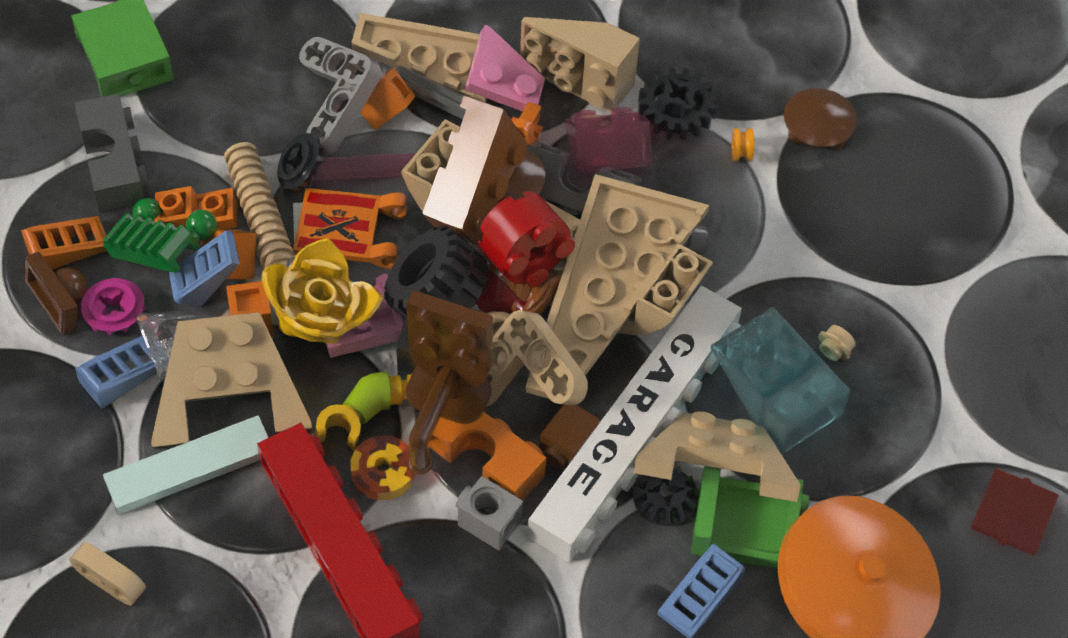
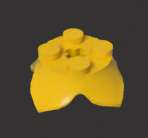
M328 237L305 246L298 252L290 267L287 268L282 263L271 264L262 272V283L269 301L275 308L279 319V329L288 336H297L310 342L337 343L344 333L368 321L378 310L384 298L372 285L364 281L352 282L349 279L347 260L344 254Z

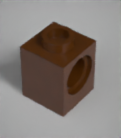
M563 405L540 434L539 448L546 457V463L555 469L562 468L565 470L602 420L577 405Z

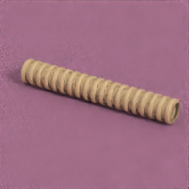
M242 142L228 148L224 154V159L231 173L230 176L234 182L233 185L237 191V197L240 200L250 232L257 233L256 251L260 257V263L263 266V271L271 264L282 263L286 266L289 259L295 257L290 246L291 243L287 237L283 221L280 218L281 215L277 209L273 193L270 190L271 188L260 157L257 154L258 151L252 143Z

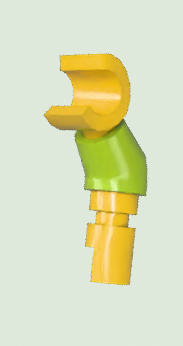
M387 371L372 373L362 377L343 405L328 406L319 414L315 434L320 442L325 441L328 428L340 426L348 431L347 446L354 450L358 444L361 424L368 422L381 410H389L390 405H401L402 400L407 399L406 386L412 374H408L406 379L401 380L400 375L389 376Z

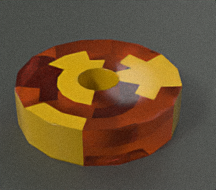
M389 435L374 436L363 441L354 450L350 460L351 478L356 489L366 497L378 501L392 500L403 495L412 486L416 476L409 467V446L401 439ZM384 464L390 467L386 471L377 469L378 466Z

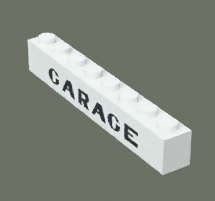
M703 286L698 289L528 520L527 538L570 563L578 551L583 554L588 549L595 536L593 529L600 520L606 522L611 517L618 502L615 499L623 489L627 492L635 483L639 475L634 473L636 456L681 415L682 411L679 409L685 401L691 403L696 398L702 386L700 381L706 372L712 374L716 370L723 356L720 352L726 344L732 346L738 339L743 327L739 324L741 307Z

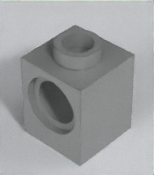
M483 476L479 478L473 487L467 486L461 492L456 502L458 526L497 550L501 549L522 521L523 501ZM488 507L494 509L496 512L490 515H484L479 513L478 510L481 508Z

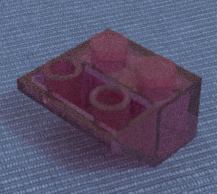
M632 107L611 108V114L596 115L595 110L574 112V118H565L572 164L578 173L598 171L605 166L614 169L653 166L650 121L639 114L638 111H633Z

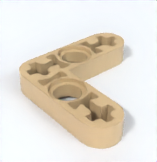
M522 310L514 311L509 315L493 336V362L487 375L492 388V394L487 406L492 405L499 398L523 365L527 367L552 402L572 406L579 404L587 394V378L545 320L538 313ZM548 347L551 352V359L548 366L543 368L540 357L543 349ZM504 348L507 353V362L500 369L497 359L500 351Z

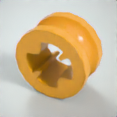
M733 128L731 138L733 161H739L741 157L746 158V161H753L754 131L752 128H747L745 132H740L739 128Z

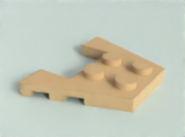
M260 312L178 321L151 440L153 448L182 445L190 441L186 409L187 401L271 392L275 433H280L301 422L306 430L312 429L311 420Z
M707 412L683 413L636 456L635 474L671 480L674 461L759 475L760 496L794 502L798 501L799 481L764 426L756 425L747 419H734L730 421L716 418Z

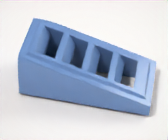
M224 231L178 264L180 269L177 273H169L173 298L176 303L201 307L240 264L233 232Z
M143 335L86 361L75 368L79 383L103 409L168 366V361L150 340ZM143 350L151 361L144 363L137 354ZM130 359L136 365V368L130 369L124 362ZM117 367L123 374L116 376L112 370ZM105 375L108 381L102 383L99 378Z
M712 544L661 606L657 615L687 638H693L742 582L745 573L744 566ZM703 578L718 590L715 593L712 592L699 580ZM688 592H693L707 604L703 607L687 595ZM679 603L696 615L693 621L676 608Z

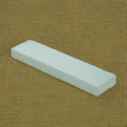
M255 416L105 473L103 477L118 515L259 461L257 443L267 439L268 436L259 416Z

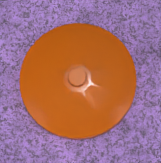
M859 496L828 498L814 504L792 523L783 538L778 557V577L781 592L793 618L810 638H924L931 629L940 604V580L936 563L926 542L918 531L903 516L890 507L872 499Z

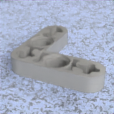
M314 37L302 47L299 57L300 61L315 74L336 83L306 133H310L320 139V144L325 147L322 156H327L335 152L341 145L379 83L382 71L366 55L322 37ZM319 54H320V55H324V54H325L323 60L318 57ZM345 58L343 65L335 71L337 64ZM357 69H358L359 71L363 72L362 75H360V74L355 75ZM349 98V101L345 108L342 111L338 112V109L340 105L343 103V101Z

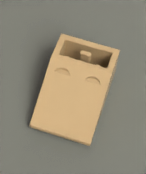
M524 17L521 23L520 55L546 81L556 85L560 90L570 92L588 101L592 106L602 108L613 114L635 84L640 38L605 22Z

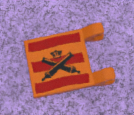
M306 188L293 247L294 255H297L305 246L328 237L344 254L346 260L369 262L384 269H391L398 258V247L396 244L388 242L373 245L378 215L381 213L393 219L405 218L407 213L406 195L395 192L379 196Z

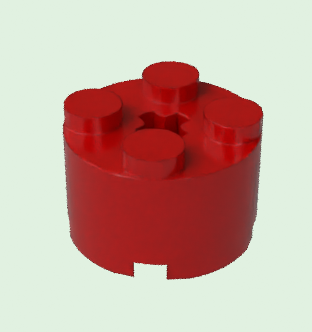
M527 191L522 192L525 195L523 198L514 200L510 196L502 200L487 214L480 227L483 238L482 241L478 239L481 250L507 280L515 284L527 283L529 287L533 288L541 285L547 279L548 273L562 258L572 253L575 242L571 238V231L568 225L539 194Z

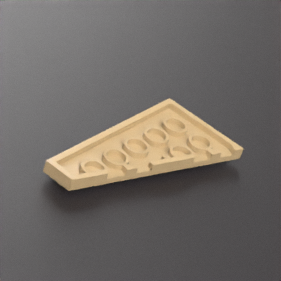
M595 174L574 237L575 247L568 256L547 320L550 329L585 376L636 309L637 299L678 243L683 246L708 213L709 205ZM548 347L543 349L540 357L543 368L548 366L551 359V352ZM530 373L526 384V392L548 398Z

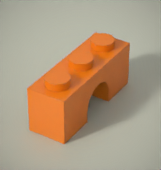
M483 412L478 420L468 424L456 423L440 418L428 443L429 448L449 463H452L466 450L479 449L485 451L492 458L483 467L482 476L522 501L545 477L546 457L542 450L531 441L524 442L512 433L511 428L499 418L493 419L485 412Z

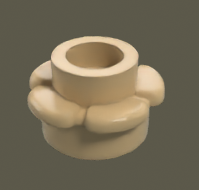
M832 325L826 332L821 331L818 335L819 340L822 342L819 345L821 352L833 361H838L839 358L844 361L848 360L852 354V349L856 346L854 338L845 329L837 325Z

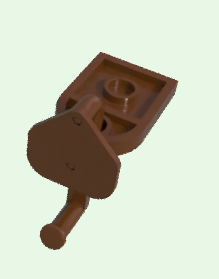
M413 290L406 305L409 353L417 366L406 386V398L412 407L421 410L409 435V467L415 474L423 475L428 473L433 466L432 456L428 453V443L440 418L461 424L472 423L482 416L492 394V388L487 375L493 362V316Z

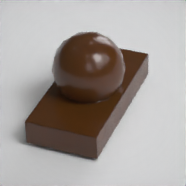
M39 251L27 255L25 261V283L60 333L66 335L76 331L77 304L82 301L88 290L85 276L74 268H61L54 273Z

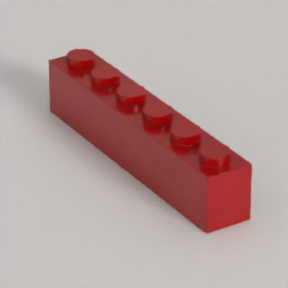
M301 422L258 442L257 448L260 464L359 637L420 638L419 623L423 621V616L417 603L413 598L406 600L400 588L403 587V583L398 571L393 564L386 566L380 554L383 553L376 534L372 530L369 532L365 531L360 522L363 520V515L357 502L353 497L349 499L345 497L341 490L344 484L338 470L334 465L328 467L322 456H325V451L318 436L315 433L309 435Z

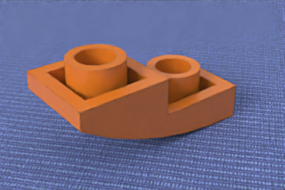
M192 186L155 193V200L159 202L163 210V214L159 213L157 218L154 219L155 223L161 220L166 226L170 222L176 228L180 225L186 228L188 216L196 210L203 209L215 216L217 229L238 227V197L233 188L196 194Z

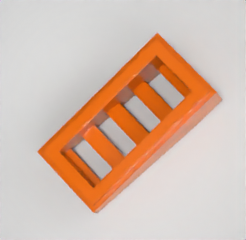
M99 216L38 225L21 230L29 255L39 251L51 269L107 251L103 241L106 233ZM92 231L96 240L88 241L85 233ZM78 236L80 243L72 244L70 238ZM63 240L64 246L57 247L56 242ZM47 245H48V247H49V248H46V249H41V247H44V246H47Z

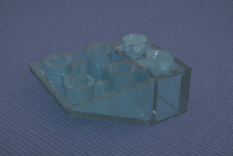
M774 307L769 308L711 345L712 352L756 425L764 426L781 455L843 415L850 389Z

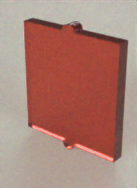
M995 468L970 529L998 540L1001 546L1008 544L1035 556L1059 494L1031 483L1030 478L1021 479Z

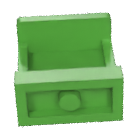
M119 0L72 15L78 42L82 43L96 76L99 92L102 97L119 94L121 97L174 80L170 56L144 0Z
M704 466L691 554L702 556L714 544L737 562L778 569L779 550L783 538L792 523L808 509L809 495L802 494L804 480L797 479L800 483L798 501L794 502L760 496V483L720 477V468Z

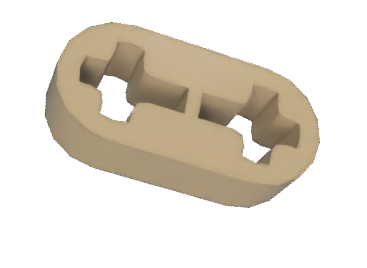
M83 542L69 558L71 565L82 576L127 605H133L146 589L144 582L133 571L90 543Z

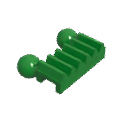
M143 198L135 203L132 216L129 213H125L103 239L104 247L112 258L177 273L180 266L176 262V258L184 249L195 251L199 246L197 243L199 240L210 239L214 231L217 230V220L211 212L200 209L188 216L186 228L183 225L176 228L170 222L166 226L161 220L155 223L154 219L157 218L159 213L162 215L163 210L157 200Z

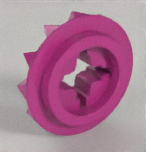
M121 278L105 279L94 284L87 290L81 301V313L84 322H87L94 332L99 330L105 331L109 336L113 332L120 330L127 333L131 325L134 323L140 324L141 314L145 311L144 296L141 290L134 283ZM119 302L121 311L113 310L108 314L105 305L115 306Z

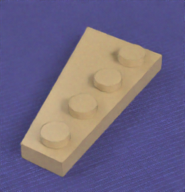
M360 13L351 42L352 50L394 68L403 66L463 96L465 95L487 103L488 98L465 90L480 34Z

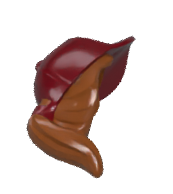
M489 264L486 285L482 289V294L475 302V305L483 313L503 311L511 315L514 311L522 310L541 315L551 304L562 275H550L541 285L532 288L527 283L515 284L510 282L494 264Z

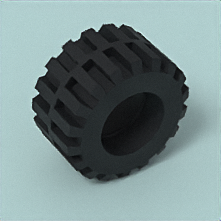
M440 226L439 228H431L412 241L396 259L385 282L384 299L402 317L407 315L406 303L413 290L471 309L486 285L488 279L486 276L489 272L488 260L451 227Z

